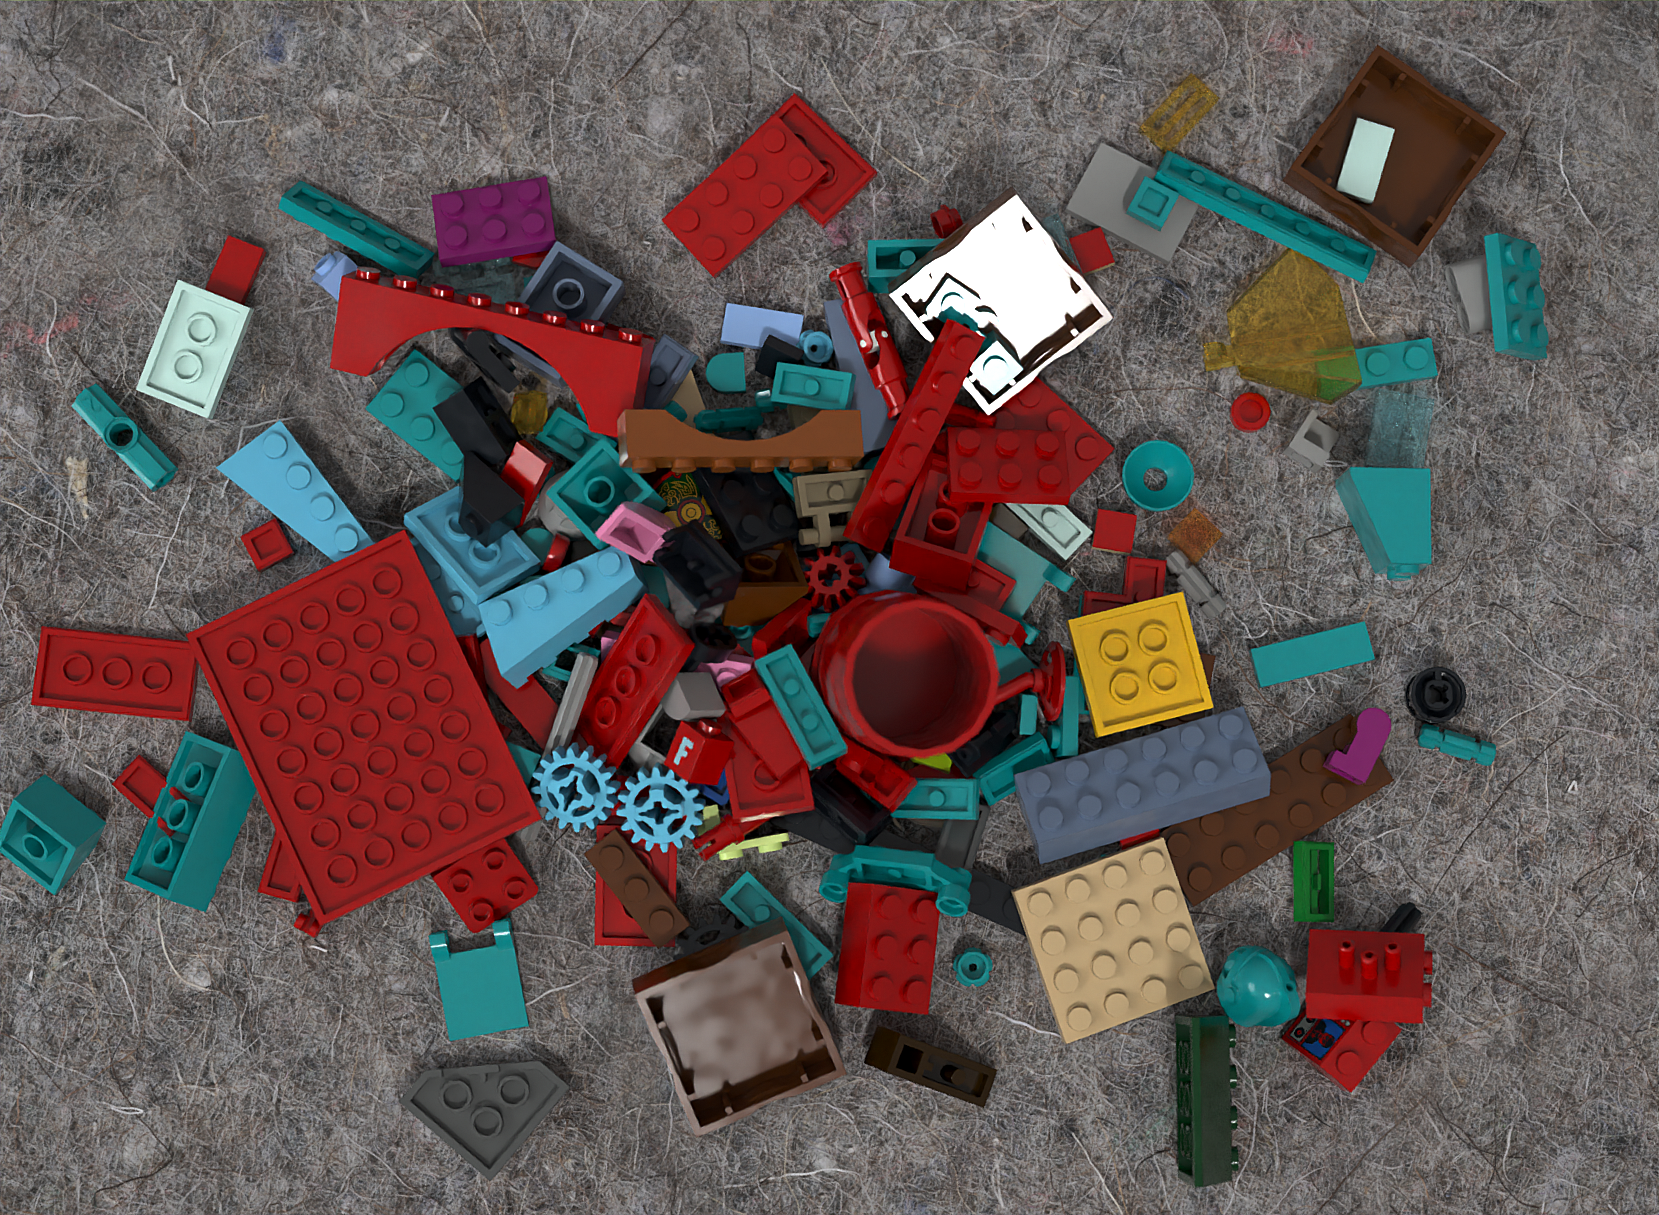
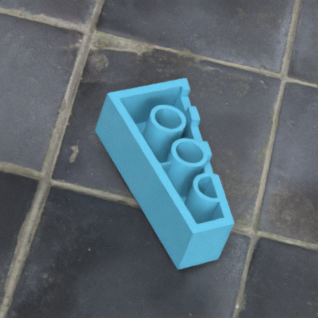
M281 420L216 467L227 478L334 562L375 544V541Z
M610 546L477 606L500 675L518 689L529 681L527 679L528 676L541 667H548L558 659L556 656L574 642L579 644L590 636L589 631L604 620L608 622L650 590L639 560L614 546Z

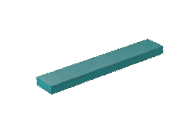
M1167 150L1153 179L1154 181L1205 208L1361 283H1364L1375 259L1376 250Z

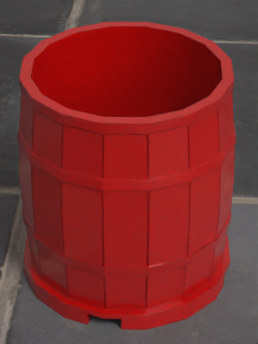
M889 589L855 596L830 614L821 629V634L815 642L809 675L823 704L843 729L841 733L859 744L873 748L883 754L924 759L952 752L979 732L994 708L999 673L993 646L975 620L941 599Z

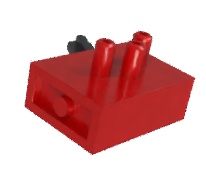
M1411 902L1401 904L1379 932L1309 929L1306 1018L1423 1024V1007H1432V983L1424 982V975H1432L1433 950H1424L1425 934L1410 933L1422 917L1421 911L1416 908L1415 904Z

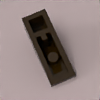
M880 1025L876 1027L863 1062L888 1074L982 1108L985 1107L998 1071L997 1069Z

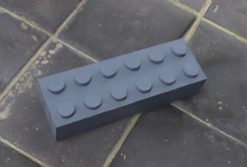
M1243 706L1014 774L1016 797L1040 864L1270 796L1271 773Z

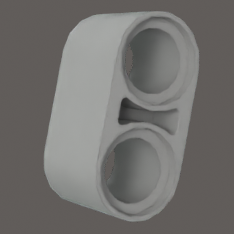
M1482 254L1446 265V283L1463 332L1469 335L1493 328L1486 255Z

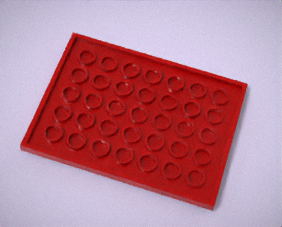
M405 529L186 634L320 926H325L543 820Z

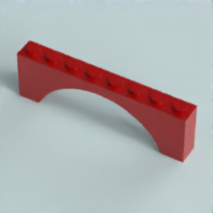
M357 267L356 271L341 276L330 362L331 369L367 377L381 370L389 358L402 345L419 334L443 328H475L513 339L546 360L571 388L583 410L591 432L618 438L617 420L625 409L644 408L655 340L644 338L643 333L639 330L620 328L618 332L605 329V324L597 320L583 319L581 323L567 320L565 313L559 311L545 310L543 314L529 311V305L520 302L509 301L505 305L491 302L492 297L482 293H468V296L454 293L455 288L448 285L432 284L431 287L418 285V280L410 276L396 275L394 278L380 276L381 271L371 267Z

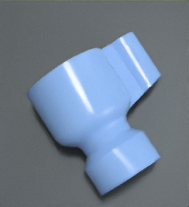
M882 551L881 553L877 552L865 571L867 586L858 589L857 592L859 595L889 589L917 594V591L912 586L916 576L890 569L891 556Z

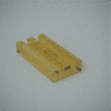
M1191 73L1140 126L1138 132L1142 136L1146 135L1150 139L1149 142L1154 146L1157 145L1161 149V153L1165 155L1167 150L1171 152L1218 103L1220 98ZM1191 86L1196 89L1195 93L1156 132L1152 127ZM1204 96L1207 101L1167 142L1164 137Z

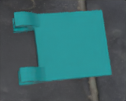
M988 521L977 559L1017 581L1015 589L1000 613L1020 622L1028 635L1024 642L1031 645L1041 631L1023 620V616L1046 581H1049L1063 592H1068L1076 578Z
M511 918L496 920L492 923L496 945L452 953L448 930L431 932V935H428L436 966L449 1041L529 1026Z

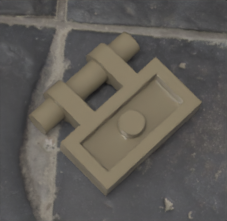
M872 469L792 478L797 518H813V528L799 530V542L801 545L814 544L816 547H827L831 545V542L846 540L850 544L857 543L842 534L872 475ZM846 513V525L830 526L829 515Z

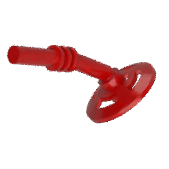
M1051 641L1042 654L1038 668H1032L1030 672H1024L997 686L994 706L1029 688L1030 692H1037L1039 705L1047 721H1055L1062 709L1066 685V664L1061 644L1058 641ZM1049 653H1050L1051 659H1052V662H1051V663H1049V662L1047 661V658H1048V654H1049Z

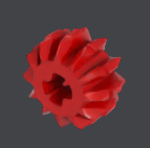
M835 545L831 549L830 556H827L822 548H818L817 555L820 558L816 562L811 558H805L804 560L805 565L811 571H803L809 586L808 593L803 597H811V607L814 609L824 604L826 613H833L836 604L841 607L849 598L852 599L858 596L859 593L854 589H862L867 586L866 580L860 577L865 571L861 562L854 563L856 556L852 551L842 555L839 546ZM837 573L840 580H834L832 586L829 587L825 580H831L833 574Z

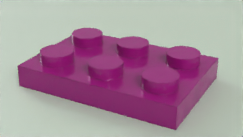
M547 176L431 195L439 261L442 268L551 250L557 241Z

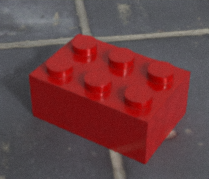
M848 882L834 1004L928 1015L940 911L936 907L938 893L878 884Z

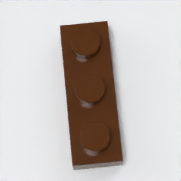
M617 828L584 852V856L657 949H660L691 924Z

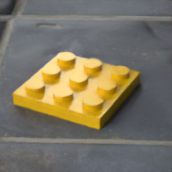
M1183 591L1066 621L1096 738L1214 708Z

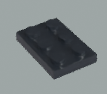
M751 430L723 438L742 441L756 440ZM696 467L695 471L690 472L736 558L799 537V530L803 529L773 471L755 473L751 472L750 467H735L736 469L732 472L715 473L711 471V467Z

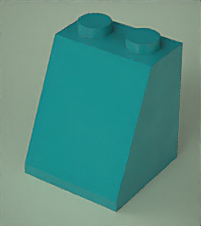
M1350 467L1335 480L1337 493L1375 574H1387V580L1408 581L1411 580V576L1419 575V571L1432 564L1431 468Z

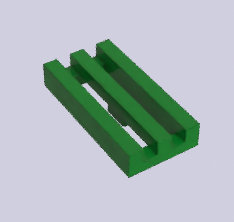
M1294 841V922H1334V842ZM1318 850H1319V874H1318ZM1318 890H1319V914H1318Z

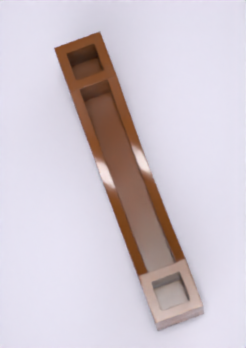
M625 409L617 420L620 468H632V472L635 473L654 472L656 467H672V472L675 473L693 472L696 470V467H711V471L715 473L732 472L736 469L735 467H750L751 472L755 473L770 472L775 467H789V470L795 473L808 472L813 470V467H828L829 472H846L851 470L864 457L860 410H821L807 423L788 433L769 439L750 441L723 439L702 433L679 421L663 409Z

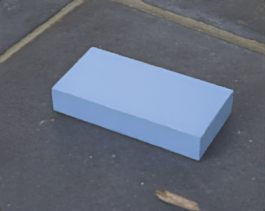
M727 303L720 342L721 344L762 350L763 344L770 334L796 347V344L800 341L799 336L802 332L804 315Z

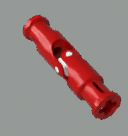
M852 262L832 271L829 274L831 282L836 284L843 301L841 305L843 314L856 340L875 390H880L888 408L887 417L889 421L899 419L911 394L906 382L908 374L888 331L873 292L868 291L860 272L862 266L860 262ZM880 350V356L877 355L876 351Z

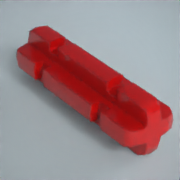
M953 403L944 423L957 427L995 429L997 417L993 414L987 415L985 412L978 413L976 409Z

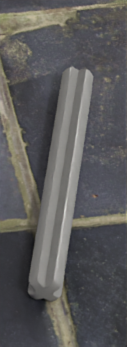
M580 652L577 655L541 760L547 754L552 755V752L560 745L567 752L598 665V658L586 652ZM534 778L532 787L540 781ZM531 792L535 803H537L541 798V794ZM546 806L538 808L543 819L547 810ZM543 820L516 832V835L527 841H535Z

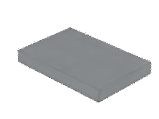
M1101 142L1065 212L1095 228L1101 227L1104 233L1168 265L1199 204L1179 195L1161 231L1127 215L1126 211L1144 177L1146 176L1153 180L1157 170Z

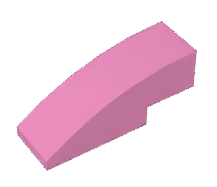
M626 501L614 511L595 535L600 540L643 563H646L647 560L654 563L652 560L654 551L662 547H668L674 542L666 543L661 536L677 526L668 516L640 503Z

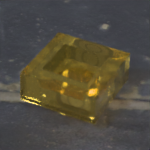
M532 390L514 394L511 422L520 435L543 432V425L548 416V409L546 407L547 393Z

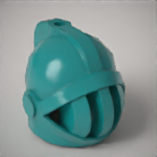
M1256 945L1237 947L1227 957L1217 981V994L1220 1005L1226 1015L1236 1024L1243 1027H1275L1294 1019L1300 1011V999L1297 993L1298 985L1295 972L1286 959L1263 946Z

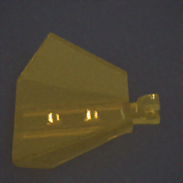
M1287 248L1226 310L1230 345L1225 346L1221 342L1203 343V361L1206 372L1235 366L1236 374L1242 379L1325 404H1334L1358 389L1362 384V377L1339 285L1311 258L1290 248Z

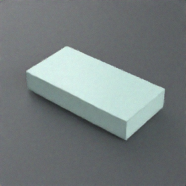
M1357 118L1337 180L1336 191L1347 198L1372 204L1395 129Z

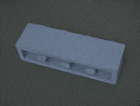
M839 298L823 302V312L829 337L833 344V354L837 370L856 375L850 410H860L864 450V457L862 459L882 454L898 419L889 421L887 417L888 408L880 390H875L856 340L841 309L843 301ZM880 350L876 351L877 355L880 356Z

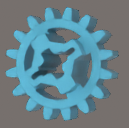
M572 743L568 747L567 752L560 745L552 752V755L547 754L540 761L542 767H538L533 773V777L540 781L531 788L532 793L541 794V798L536 805L538 808L547 807L549 810L545 816L547 821L555 816L559 818L560 829H563L568 822L572 823L575 832H579L585 823L590 829H594L598 825L599 819L605 821L612 813L610 808H614L619 801L618 797L612 793H615L621 787V782L612 781L610 778L617 769L616 767L606 768L603 765L607 758L605 753L598 758L592 756L593 746L591 745L584 752L579 751L577 743ZM565 764H574V767L571 769L564 767L560 770L556 769ZM578 776L576 784L579 794L574 798L576 790H574L575 783L573 781ZM592 805L595 806L588 810H578V807L586 806L588 808H590Z
M655 763L652 773H649L643 766L637 772L639 780L629 776L625 782L629 790H621L617 799L626 803L619 806L616 811L618 816L627 817L621 829L622 831L633 829L635 833L631 841L636 843L641 838L645 839L646 850L648 851L651 850L654 843L660 844L663 853L667 852L670 842H673L680 849L685 843L684 835L693 839L697 834V829L693 825H702L705 816L696 811L704 809L706 800L696 799L695 797L702 787L700 784L690 787L688 782L677 776L671 769L668 772H663L660 763ZM650 785L649 796L640 797L639 800H636L640 790ZM669 785L676 788L681 794L676 793ZM656 801H661L663 808H669L666 814H661L660 808L654 807ZM687 815L684 823L672 830L673 820ZM642 821H644L645 823H647V824H648L650 827H652L653 829H650L649 827H647L645 824L642 823Z

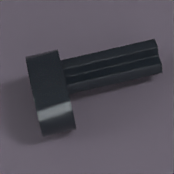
M694 623L686 634L694 642L695 647L678 673H693L700 663H724L737 647L735 635L727 627L719 623Z

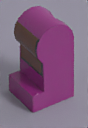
M1376 707L1357 713L1351 721L1350 728L1352 734L1343 751L1334 750L1330 752L1322 767L1357 785L1365 783L1390 734L1392 725L1388 714Z

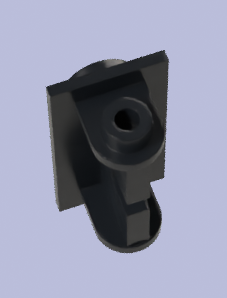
M992 709V713L989 714L975 736L956 750L946 753L966 779L1016 739L1012 731L1016 728L1017 714L1010 709L1000 710L997 713Z

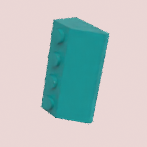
M186 731L167 775L165 789L162 787L153 809L154 815L152 818L150 817L124 880L169 901L206 912L211 899L216 893L217 884L226 862L231 856L233 845L242 824L246 820L247 811L257 788L240 751ZM175 786L190 801L184 799L176 800L169 793L170 788ZM159 817L167 823L171 830L176 831L171 837L158 827L157 820Z

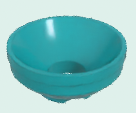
M1152 440L1138 445L1128 455L1122 468L1123 488L1129 499L1138 507L1152 512L1168 511L1177 507L1189 495L1194 482L1193 465L1187 454L1177 445L1163 440ZM1150 469L1162 471L1166 477L1165 487L1159 491L1148 489L1143 480L1146 471Z

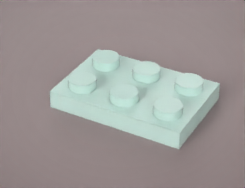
M177 280L136 390L205 418L213 419L254 309L185 281Z

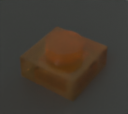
M1194 508L1166 538L1177 549L1182 550L1195 565L1224 534L1201 512Z

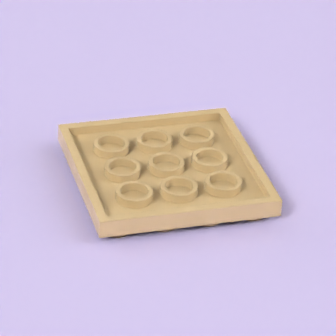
M1163 837L1153 838L1011 890L1060 1036L1065 1044L1215 989Z

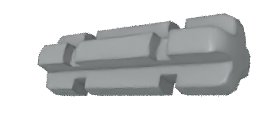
M1175 550L1165 559L1167 560L1166 568L1172 575L1175 573L1178 576L1176 580L1194 602H1200L1202 605L1200 609L1209 619L1215 618L1225 610L1226 603L1218 594L1214 595L1211 592L1213 590L1212 586L1194 565L1190 566L1187 563L1189 559L1182 550Z

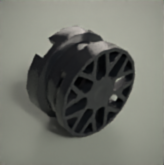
M1438 666L1427 668L1413 676L1406 686L1404 698L1406 707L1414 718L1422 723L1433 725L1448 721L1459 714L1465 705L1467 694L1465 685L1458 674L1449 668Z

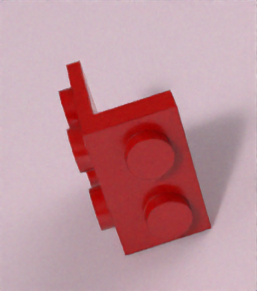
M505 838L431 874L432 879L472 933L482 931L494 923V921L499 920L534 897L538 892L535 881Z

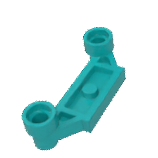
M856 845L854 852L847 855L836 854L833 856L829 870L822 876L819 893L829 901L836 903L846 902L848 882L934 891L938 893L936 900L937 909L945 915L960 917L967 913L971 899L969 887L972 875L964 868L948 867L936 860L935 854L919 850L905 851L887 849L882 846Z

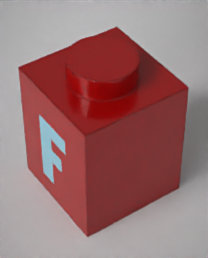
M700 718L699 722L681 720L664 765L688 783L717 785L735 742L721 732L723 728L720 724L705 718Z

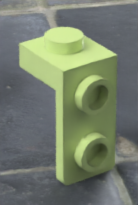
M718 803L705 805L704 809H702L705 817L702 825H697L699 836L721 823ZM788 831L745 838L738 845L732 843L717 854H719L720 860H728L742 857V849L758 846L759 853L783 849L782 842L789 841Z

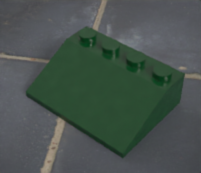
M1175 1015L1178 1178L1193 1187H1207L1232 1181V1171H1238L1237 1146H1231V1130H1237L1238 1113L1236 1105H1231L1230 1089H1236L1237 1071L1236 1065L1230 1064L1229 1048H1235L1236 1028L1234 1023H1229V1016Z

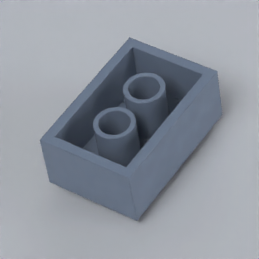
M556 241L516 302L529 305V311L543 314L545 310H553L565 313L567 320L581 323L583 319H591L606 324L626 294L623 281L559 241ZM495 333L492 337L497 349L563 390L567 384L565 380L546 360L533 350L504 335Z

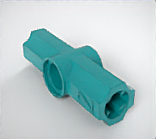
M95 383L85 388L76 397V400L71 405L72 408L151 491L155 492L159 488L164 487L174 478L179 468L99 384ZM125 429H132L133 438L130 443L125 446H118V435Z

